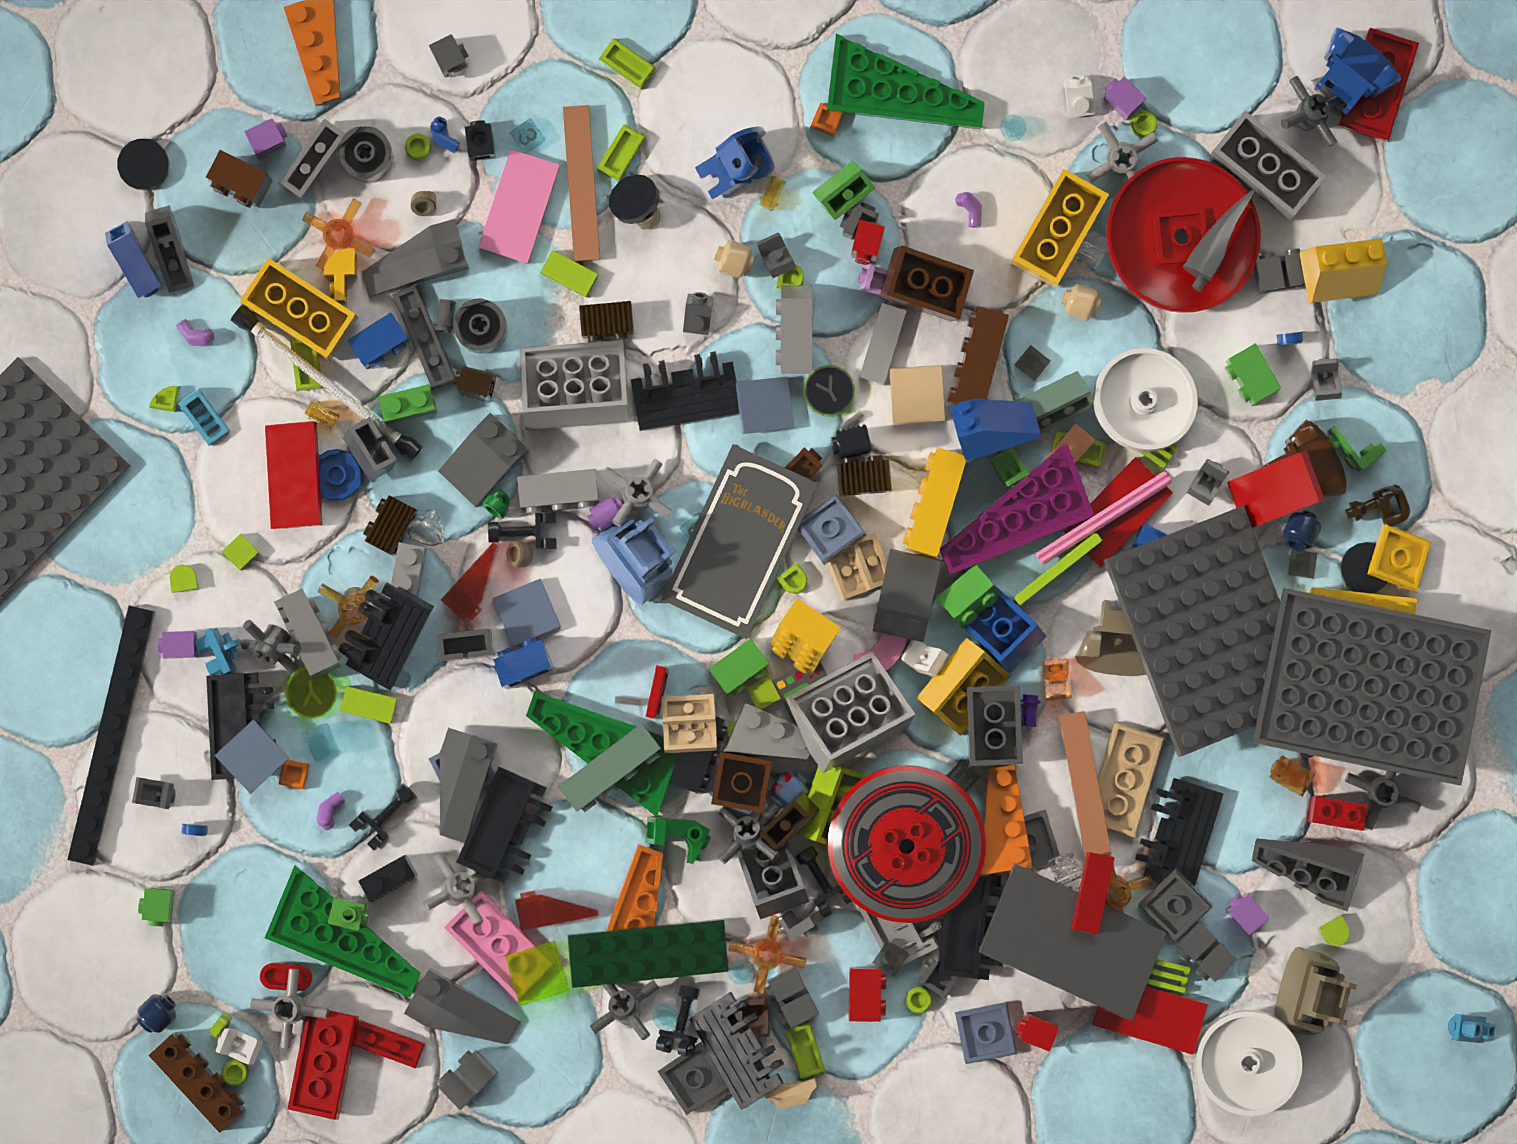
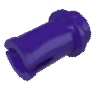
M1023 694V699H1020V702H1022L1021 726L1037 727V708L1041 701L1038 700V695Z

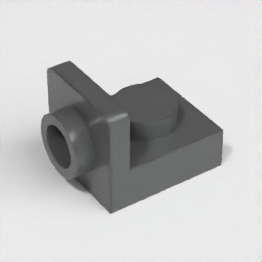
M780 233L773 234L756 243L772 278L796 268Z

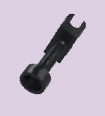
M556 512L535 513V525L533 527L517 526L516 528L515 526L503 528L499 525V522H488V542L499 543L503 536L524 537L525 535L527 537L533 535L536 537V549H557L556 538L541 539L540 524L556 523Z
M404 783L395 790L397 792L396 798L376 818L373 819L366 811H362L349 824L357 832L367 822L377 832L367 843L373 851L389 837L381 827L382 824L402 804L407 803L411 805L418 798Z
M812 845L795 857L800 865L805 864L810 868L809 870L814 875L813 877L817 879L816 881L821 886L823 895L813 901L822 916L826 918L833 914L825 902L826 899L839 892L846 905L852 902V900L844 893L840 885L833 888L828 880H826L827 878L822 873L823 871H821L820 866L815 862L818 853Z
M680 985L678 996L682 998V1004L680 1005L675 1030L673 1032L659 1030L660 1036L656 1041V1050L670 1053L674 1045L673 1038L681 1040L678 1044V1055L690 1058L694 1055L695 1043H697L698 1038L686 1035L684 1031L689 1016V1008H691L692 1001L698 1000L700 989Z

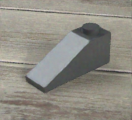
M170 205L145 212V225L168 292L171 293L194 286L179 230Z

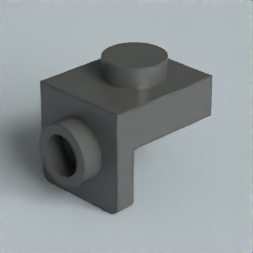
M863 202L861 205L855 204L851 214L845 213L840 225L844 229L842 236L852 240L862 216L876 222L879 216L875 212L876 208Z
M702 292L688 294L683 332L709 335L714 297Z
M1321 358L1312 362L1311 380L1315 401L1340 399L1342 397L1338 374L1339 361L1337 358Z
M1206 459L1186 493L1209 506L1221 484L1228 476L1229 471L1218 462Z
M136 777L132 803L169 810L170 804H173L175 800L174 784Z
M792 910L778 917L781 930L785 935H788L790 940L795 939L801 934L808 937L819 930L817 924L824 920L820 911H817L801 922L797 920Z
M934 959L930 963L925 961L917 973L921 976L918 981L945 999L959 977L936 974L938 962Z

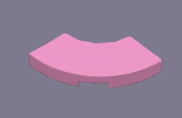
M881 633L879 641L872 649L865 653L854 654V661L873 651L887 671L901 656L907 639Z

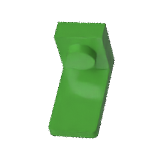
M1335 426L1327 430L1330 435L1328 440L1335 449L1340 448L1346 455L1344 460L1352 470L1356 468L1358 472L1362 471L1387 452L1382 443L1376 446L1371 443L1359 452L1362 455L1359 458Z

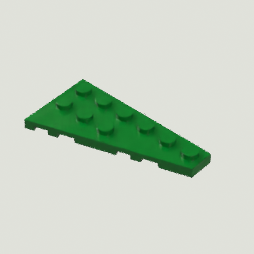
M836 33L827 111L981 130L985 102L960 90L950 88L934 78L922 75L917 70L884 55H879L865 46L851 42Z
M535 691L526 717L587 764L636 728V726ZM649 731L661 747L658 751L660 756L649 765L644 761L636 767L639 772L628 781L623 777L615 784L657 817L679 753H665L664 736Z
M294 865L265 939L411 997L421 972L367 926H362L361 930L357 931L328 924L334 897L298 866Z

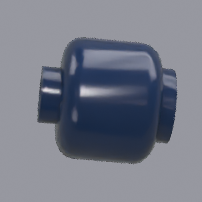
M1305 510L1302 513L1295 512L1290 515L1283 530V537L1289 547L1298 551H1304L1314 546L1321 531V525L1316 520V515Z
M153 994L138 1007L137 1021L145 1031L160 1033L176 1019V1011L174 1009L176 1004L168 995Z

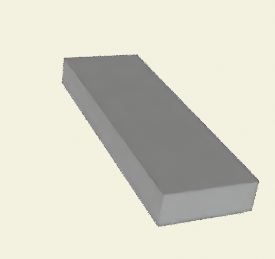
M884 303L881 304L860 373V379L884 386L907 310Z

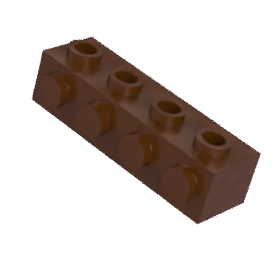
M978 307L975 312L971 311L967 327H971L969 337H964L960 352H964L962 363L957 362L954 371V377H957L955 388H950L947 402L951 403L950 406L975 398L987 399L1009 318L1008 314Z
M176 1032L172 1033L148 1056L220 1133L246 1110L243 1106L245 1101L235 1091L231 1093L225 1087L227 1082L218 1072L213 1074L207 1067L209 1062L201 1053L196 1055L190 1049L192 1044L182 1033L180 1035Z

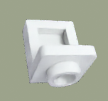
M1073 75L1069 79L1063 80L1069 118L1095 114L1093 89L1089 77Z
M911 640L901 659L917 672L935 677L943 668L948 654L942 649L927 646L920 641Z
M224 1028L223 1033L219 1036L216 1052L254 1066L263 1041L240 1030Z

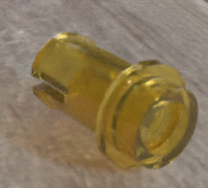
M771 176L763 196L759 197V205L770 211L778 207L777 201L786 182L776 176Z
M311 401L305 411V415L309 416V420L313 418L331 430L340 417L339 414L321 406L319 401Z

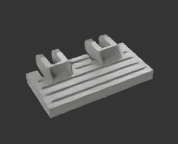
M858 906L881 951L883 952L888 946L903 956L896 968L939 947L935 936L923 940V937L941 929L943 926L942 921L933 922L931 925L920 930L917 922L899 923L887 921L864 911ZM887 950V952L884 955L886 960H888V958L892 954L890 950ZM896 954L888 962L892 970L896 969L894 966L900 958Z

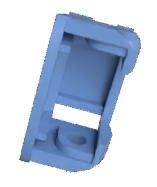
M650 517L644 523L642 520L636 521L633 518H626L621 527L614 524L592 538V544L607 569L623 590L638 605H643L668 585L673 574L670 567L672 565L670 557L677 551L674 546L670 548L652 524L655 521L653 517ZM628 530L629 533L623 536L620 540L618 538V535ZM659 566L657 570L660 575L649 582L646 574Z

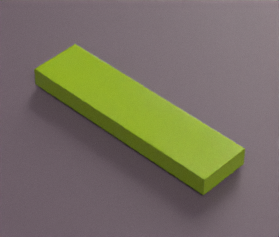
M1093 533L1017 593L1014 599L1019 605L1024 603L1100 543L1102 538L1098 533Z

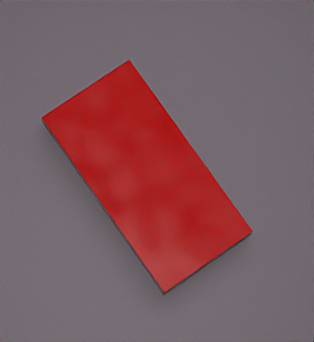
M1370 27L1365 41L1390 61L1402 80L1395 87L1376 98L1370 96L1365 98L1362 95L1346 115L1342 112L1338 127L1388 142L1419 43Z
M317 422L265 425L271 529L323 526Z
M1306 450L1227 482L1236 508L1244 506L1252 528L1325 500Z
M1135 457L1090 503L1094 516L1156 476ZM1168 487L1163 488L1094 532L1098 533L1102 541L1088 551L1086 555L1101 568L1105 564L1104 559L1112 557L1173 492ZM1090 518L1068 526L1063 533L1067 534Z
M1146 986L1132 1021L1097 1006L1092 1025L1194 1055L1208 1004Z
M329 1010L327 1019L305 1016L288 1110L339 1120L359 1016Z

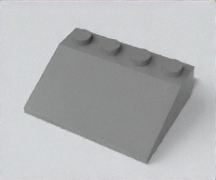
M623 340L520 348L522 407L525 430L629 422Z
M873 651L786 697L805 744L823 773L908 728L916 715Z

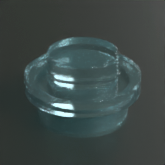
M1018 115L1006 116L1000 125L1001 134L1010 141L1021 139L1026 132L1024 119Z
M744 958L733 960L728 967V976L736 984H746L754 975L753 965Z
M661 1004L653 1013V1021L659 1029L670 1030L675 1027L679 1013L673 1005Z

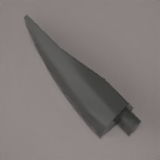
M1255 190L1247 193L1218 219L1188 257L1187 262L1183 265L1187 272L1197 278L1192 285L1195 290L1201 292L1205 284L1209 285L1222 264L1235 226L1254 195Z

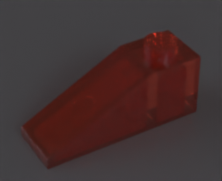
M494 542L441 598V601L465 622L468 619L473 621L482 611L480 605L484 601L499 548Z
M535 890L520 893L521 898L515 899L521 931L599 915V910L596 908L544 894L536 895Z

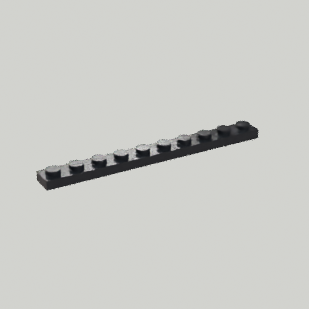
M128 606L67 860L91 866L95 865L155 611Z

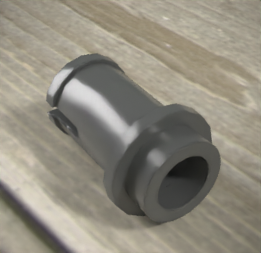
M440 300L437 322H434L437 332L451 333L456 306L455 301Z

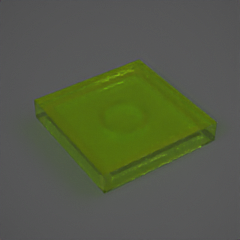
M555 940L505 955L519 1006L570 991Z

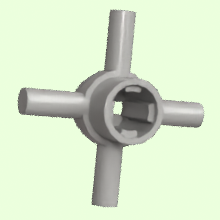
M1104 122L1098 126V129L1110 147L1107 152V162L1088 173L1087 177L1093 183L1113 170L1117 173H1126L1128 178H1131L1137 173L1135 167L1138 162V153L1158 141L1157 137L1152 132L1133 145L1119 142L1108 123ZM1122 150L1129 156L1128 162L1118 164L1116 162L1120 157L1118 152Z
M654 459L642 477H633L629 480L611 468H606L602 475L622 488L623 505L612 520L615 525L621 527L632 510H638L649 506L666 519L669 517L673 510L653 497L651 481L663 465L659 460ZM634 488L641 493L643 492L637 498L632 496L635 492Z
M439 853L434 859L446 879L441 892L423 902L425 909L429 911L444 902L450 906L462 904L473 924L479 923L483 918L472 902L471 897L474 894V886L489 877L478 872L471 876L463 872L455 873L444 853ZM457 884L460 889L455 892L453 887Z
M289 969L287 991L279 996L276 1001L252 998L250 1003L251 1009L272 1011L274 1018L283 1023L280 1048H290L293 1024L299 1022L304 1016L325 1019L329 1016L328 1008L307 1006L303 998L297 994L299 969ZM293 1003V1016H289V1010H284V1004Z

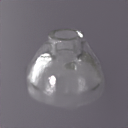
M426 510L422 516L413 519L407 527L409 538L428 546L442 544L445 534L442 523L439 521V513L434 510Z

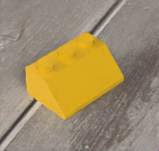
M1382 238L1315 246L1300 252L1309 303L1378 294L1387 265Z
M966 638L946 661L943 668L931 679L916 698L961 736L967 729V687L1003 686L1011 676L985 651Z

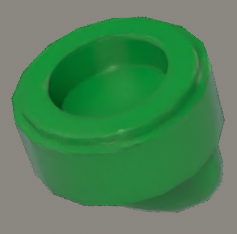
M498 490L493 495L486 497L483 501V506L496 518L503 519L509 512V497L504 491Z

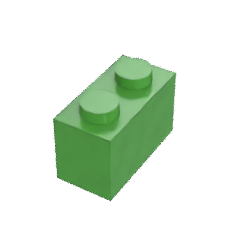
M852 160L815 189L812 194L824 210L836 220L872 192L875 186L863 170Z
M1256 343L1225 361L1228 365L1225 367V370L1232 381L1237 380L1241 387L1238 389V392L1245 403L1249 402L1253 406L1281 389L1279 382Z
M429 384L378 396L383 419L387 425L437 412L433 391Z
M975 564L936 599L956 623L963 628L965 625L972 623L977 618V615L986 607L992 606L997 601V598L1001 596V593Z
M750 638L710 667L709 671L727 695L732 692L735 696L747 687L744 682L753 677L757 680L768 671L765 667L769 663Z

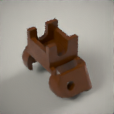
M1307 419L1285 440L1286 447L1283 449L1285 454L1263 465L1265 467L1306 450L1323 496L1332 497L1346 493L1347 481L1344 468L1334 447L1325 433Z

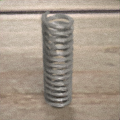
M859 410L852 418L850 417L849 420L847 419L846 422L844 421L840 425L841 429H847L865 415Z
M615 696V703L617 701V704L625 705L626 703L627 705L628 703V705L640 706L641 704L640 699Z

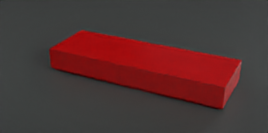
M1087 851L1071 929L1099 934L1115 857Z
M358 1019L353 1046L416 1069L425 1043Z

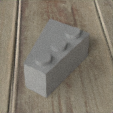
M812 284L781 285V299H776V315H781V325H776V340H781V350H776V365H781V374H812Z
M303 588L274 601L294 644L301 646L299 654L312 681L341 667L338 660L342 656L336 644L330 646L327 636L331 635L325 621L319 623L315 614L320 611L313 598L308 600Z
M749 704L743 705L723 750V753L807 760L810 754L798 726Z

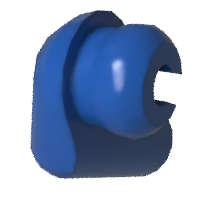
M440 116L435 117L430 125L434 143L455 154L460 142L449 137L446 119Z

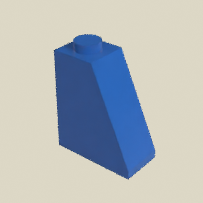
M126 221L105 233L107 246L138 298L142 296L147 298L154 295L158 288L161 287L160 279L129 222Z

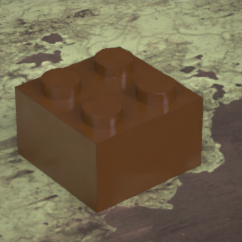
M219 150L206 175V178L211 183L210 187L215 192L225 197H228L230 193L234 195L233 198L237 200L236 202L247 208H251L252 205L260 207L273 181L266 172L222 150Z
M720 752L711 804L763 813L772 761Z

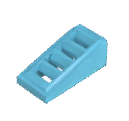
M199 388L178 402L180 408L208 446L230 432ZM200 398L202 402L191 410L187 408L188 405ZM206 406L208 411L195 419L193 415ZM212 415L214 417L204 427L200 426V423ZM219 424L221 428L209 436L206 434L209 429Z

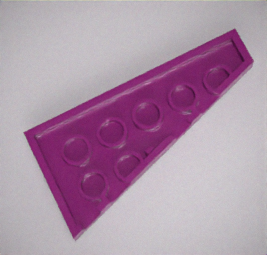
M1065 442L940 548L941 556L950 575L1094 516L1068 444Z

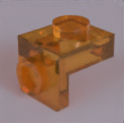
M1055 657L1043 661L1042 678L1046 701L1072 698L1068 659Z
M1283 755L1273 763L1270 770V779L1303 797L1315 776L1313 772L1292 762Z

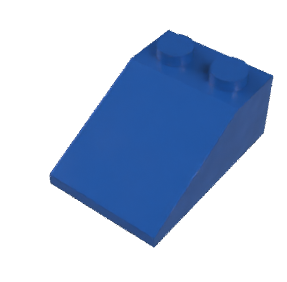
M975 398L950 406L957 437L966 461L1042 438L1032 402Z
M996 587L1001 593L997 601L992 606L986 607L977 615V618L972 623L965 625L963 628L1004 669L1011 673L1047 636L1036 622Z
M536 637L522 642L523 647L513 651L512 647L497 652L499 657L493 660L501 687L508 689L555 669L543 640L537 641Z

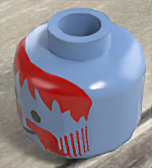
M787 771L783 772L771 786L770 790L773 793L771 798L784 808L800 792H804L808 796L809 789L805 786L808 781L797 771L794 775Z

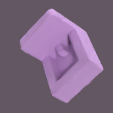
M871 263L867 264L865 268H861L858 276V283L861 284L859 290L880 296L887 270L876 267L875 264Z

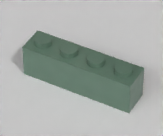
M1078 371L1016 400L1032 402L1041 434L1094 408L1091 392ZM1011 448L1001 450V452L1003 453Z
M641 723L559 785L558 788L576 812L582 809L585 813L597 804L594 799L603 793L606 797L618 788L615 783L623 777L628 781L639 772L636 767L644 761L649 765L660 756L658 751L661 747Z

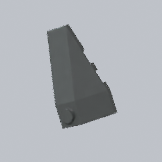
M455 219L430 225L362 271L369 297L469 269Z
M449 727L440 750V835L465 843L498 744Z
M1257 838L1252 861L1277 876H1285L1295 882L1294 886L1300 890L1305 888L1316 895L1315 899L1319 902L1348 911L1365 854L1341 846Z
M432 968L427 971L404 1012L405 1015L425 1027L502 1044L509 1043L521 1022Z

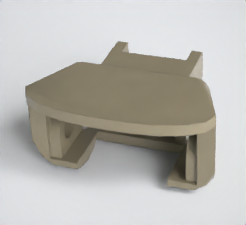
M1110 600L1102 601L1100 625L1094 627L1093 631H1087L1075 655L1077 663L1091 671L1108 675H1146L1123 611L1109 610Z
M1296 947L1291 953L1284 970L1274 1016L1285 1023L1292 1032L1304 1035L1320 1034L1324 1031L1325 1026L1332 1027L1333 1022L1347 1026L1348 1021L1343 1018L1351 989L1356 990L1357 985L1344 981L1345 975L1339 973L1340 966L1331 957L1320 952ZM1316 966L1325 967L1324 975L1317 974L1318 968ZM1306 1015L1312 1017L1311 1023L1302 1020L1306 1019Z

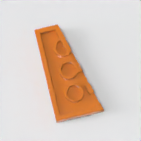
M304 0L285 6L286 17L315 106L341 99L334 0Z
M1015 765L989 769L984 823L986 853L980 877L1011 872L1014 864L1026 869H1032Z
M637 844L605 931L655 925L663 860L662 852Z

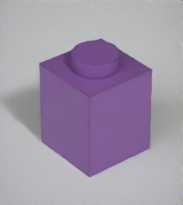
M1125 76L1120 81L1115 78L1105 88L1107 93L1104 99L1125 120L1146 100V97Z
M273 118L244 131L258 158L286 146L283 138L287 137V133L281 122L276 124Z
M162 632V638H158V652L163 653V658L165 659L198 658V648L195 644L197 632Z
M1239 893L1228 902L1230 907L1226 911L1248 935L1269 919L1266 913L1247 893L1243 896Z

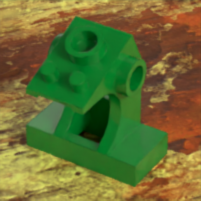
M647 817L645 843L665 845V841L669 837L678 835L687 844L686 863L694 864L695 860H701L702 855L699 852L701 849L705 850L709 843L710 836L708 833L710 829L695 820ZM693 829L694 835L691 837L690 832Z

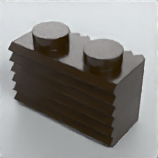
M631 301L579 305L581 334L583 339H588V343L603 342V337L613 336L614 340H627L629 335L634 334Z
M462 366V370L457 371L455 374L453 386L462 396L466 395L467 398L471 396L472 399L476 397L477 400L481 399L482 401L490 402L496 377L490 372Z
M883 455L868 456V461L858 462L857 457L843 458L842 463L837 464L839 496L892 491L889 459L884 460Z
M389 495L387 499L382 498L375 511L379 514L375 522L370 521L363 535L367 536L365 542L394 557L398 544L402 543L418 510Z
M800 792L760 831V835L774 850L779 851L819 811V808L804 792Z

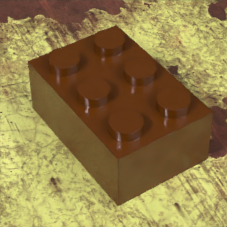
M901 245L893 250L879 298L950 322L960 320L974 270Z

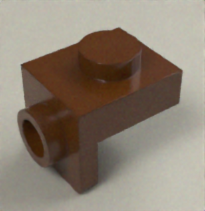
M804 447L785 468L811 479L823 466L820 463L823 458L813 448H810L808 451Z
M759 996L747 997L746 999L750 1004L746 1009L742 1010V1020L747 1015L754 1013L758 1019L745 1027L743 1031L745 1032L749 1028H753L757 1037H770L769 1005L766 999H762Z

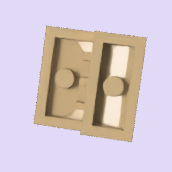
M941 365L889 368L893 424L945 421Z
M876 533L865 536L827 563L841 601L882 586L887 562Z
M714 694L662 697L665 753L717 750Z

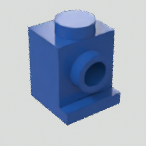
M1143 524L1131 549L1168 534Z

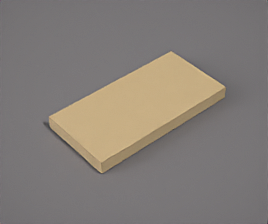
M1114 722L1098 775L1107 830L1135 838L1165 737Z

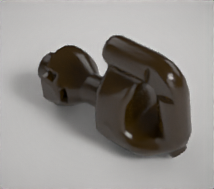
M1396 484L1374 491L1372 493L1373 499L1366 502H1349L1350 508L1345 510L1348 519L1354 517L1357 522L1368 511L1377 508L1383 524L1389 526L1404 522L1410 515V506L1403 489ZM1395 496L1400 509L1399 513H1396L1391 507L1390 499Z

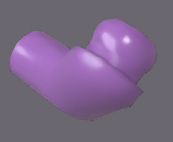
M970 192L959 193L956 196L955 202L957 206L964 207L969 212L968 227L980 228L981 203Z
M187 319L182 320L176 325L188 344L192 346L204 347L214 340L212 330H194Z
M336 792L319 805L316 820L317 824L324 830H330L334 827L333 810L345 802L339 792Z

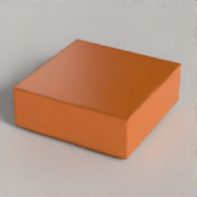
M820 102L810 128L834 137L844 113L827 111V105Z
M287 760L282 765L278 784L305 790L310 764Z

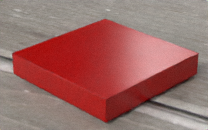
M656 665L645 715L647 718L659 719L662 697H664L669 670L666 667Z

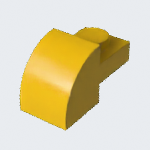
M347 248L335 252L327 260L324 267L323 275L326 278H334V281L329 283L330 297H334V300L339 304L347 303V278L357 277V251L355 248Z

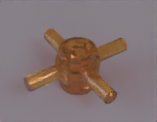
M353 198L342 219H333L328 223L309 212L304 214L302 221L322 231L323 239L327 245L315 267L324 271L327 260L334 252L348 247L355 248L356 251L369 258L372 257L375 249L354 238V230L350 225L362 204L361 202ZM341 228L346 230L342 238L343 241L337 242L335 237L330 235L333 230L339 232Z
M370 576L362 588H348L343 595L324 583L320 585L317 592L338 604L340 618L330 630L332 638H338L347 624L357 625L363 620H368L365 615L359 612L358 608L362 602L369 604V601L364 596L368 590H373L379 581L376 577Z
M1111 852L1103 853V855L1112 856ZM1113 863L1105 904L1124 913L1123 907L1127 906L1132 898L1131 891L1153 885L1151 876L1147 875L1126 881L1122 876L1115 873ZM1112 889H1114L1115 893L1113 896L1110 894Z
M772 915L770 917L766 939L758 941L754 946L730 941L728 951L752 956L754 964L759 968L753 991L755 993L764 994L769 970L775 969L780 963L805 969L807 958L783 953L781 946L776 941L780 925L778 921L779 916ZM766 947L772 948L771 952L775 954L774 959L764 961L760 956V951H765Z

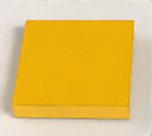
M1384 524L1381 527L1367 574L1410 591H1417L1432 542Z

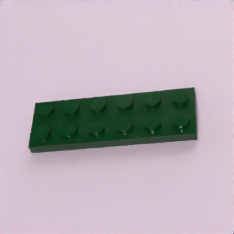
M724 919L567 935L572 988L729 972Z

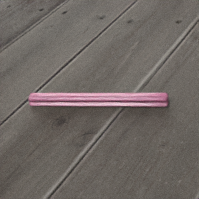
M1162 472L1037 552V559L1042 565L1051 561L1172 483L1170 476L1167 472Z

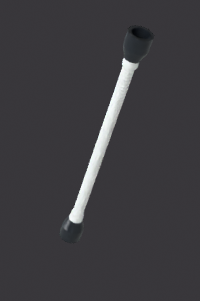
M241 305L233 314L230 321L239 328L263 338L265 342H268L269 345L271 344L282 355L284 354V357L297 365L302 371H305L307 375L313 377L312 379H315L316 382L318 381L321 386L323 385L326 390L331 392L336 398H339L341 402L352 408L355 413L357 412L363 419L371 417L377 429L390 439L389 441L395 445L399 454L409 462L421 451L423 446L416 440L402 435L398 431H393L380 418L372 414L367 408H364L353 397L351 398L343 389L338 388V385L333 383L328 377H325L320 371H317L306 360L304 361L301 356L299 357L296 352L291 350L286 344H283L281 340L270 334L267 329L265 330L264 325L258 321L255 314L246 306Z

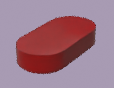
M269 963L262 968L260 981L268 989L287 991L289 969H299L297 991H304L312 984L313 974L305 965Z

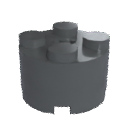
M370 126L355 127L349 130L341 139L339 146L340 162L351 177L370 183L381 179L388 173L394 160L393 149L387 137L380 130ZM364 149L367 152L370 151L371 156L368 159L366 157L362 158L361 152Z
M477 298L465 302L459 308L453 321V329L463 347L473 353L485 354L496 350L505 341L507 321L503 312L496 304L482 298ZM482 320L483 324H487L483 332L474 329V327L478 326L477 322Z

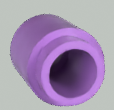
M618 496L612 499L609 497L589 509L591 514L587 517L595 530L600 528L603 532L614 525L612 520L623 505Z

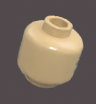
M730 240L726 242L724 247H718L714 260L718 262V270L721 273L740 278L744 274H749L754 261V255L751 254L749 246Z
M1075 284L1072 290L1066 289L1061 303L1066 305L1065 313L1068 316L1088 321L1091 317L1095 318L1102 299L1098 298L1099 294L1095 289Z

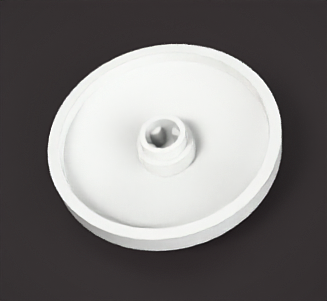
M1152 348L1131 349L1113 358L1098 376L1093 393L1095 414L1103 430L1118 444L1140 452L1158 451L1176 443L1191 427L1198 406L1196 387L1187 369L1173 356Z
M1240 1010L1221 1017L1205 1032L1197 1051V1074L1204 1091L1218 1106L1238 1115L1257 1116L1278 1109L1294 1094L1302 1074V1053L1295 1035L1281 1020L1262 1011Z

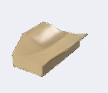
M815 1077L784 1083L767 1094L765 1099L773 1102L780 1109L806 1104L810 1095L817 1088Z

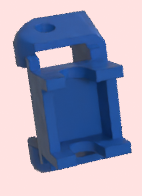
M1336 27L1331 35L1324 56L1329 70L1314 87V90L1318 92L1324 85L1347 104L1342 111L1346 115L1362 95L1365 98L1368 96L1376 98L1395 87L1402 79L1390 61L1371 44L1358 35Z
M750 127L732 134L715 148L717 153L695 167L701 179L710 174L712 178L718 176V184L708 191L712 199L720 195L726 198L744 186L753 183L751 179L764 178L774 170L775 164L772 156L761 138L766 134L763 127ZM757 157L762 159V165L759 167L755 164ZM737 158L740 159V161H741V166H740V167H739V165H738L737 162H736V159H737Z

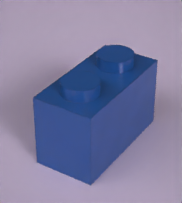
M390 312L347 341L362 365L366 369L369 367L375 369L385 362L384 358L389 354L397 355L407 348L406 343L410 340Z

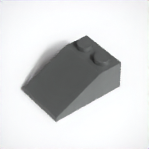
M489 413L467 436L438 472L477 507L529 452V449L498 419Z
M890 549L872 631L924 642L941 564L940 559Z
M1020 685L967 687L969 766L1023 764Z
M788 842L778 851L780 857L776 861H772L761 850L756 853H746L740 849L737 852L760 920L810 902Z

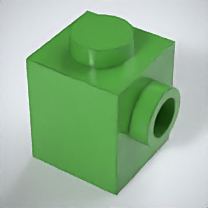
M145 888L144 898H140L138 913L142 914V920H149L148 925L161 927H164V922H171L175 890Z
M335 897L328 924L359 931L362 926H367L370 911L366 910L367 904Z

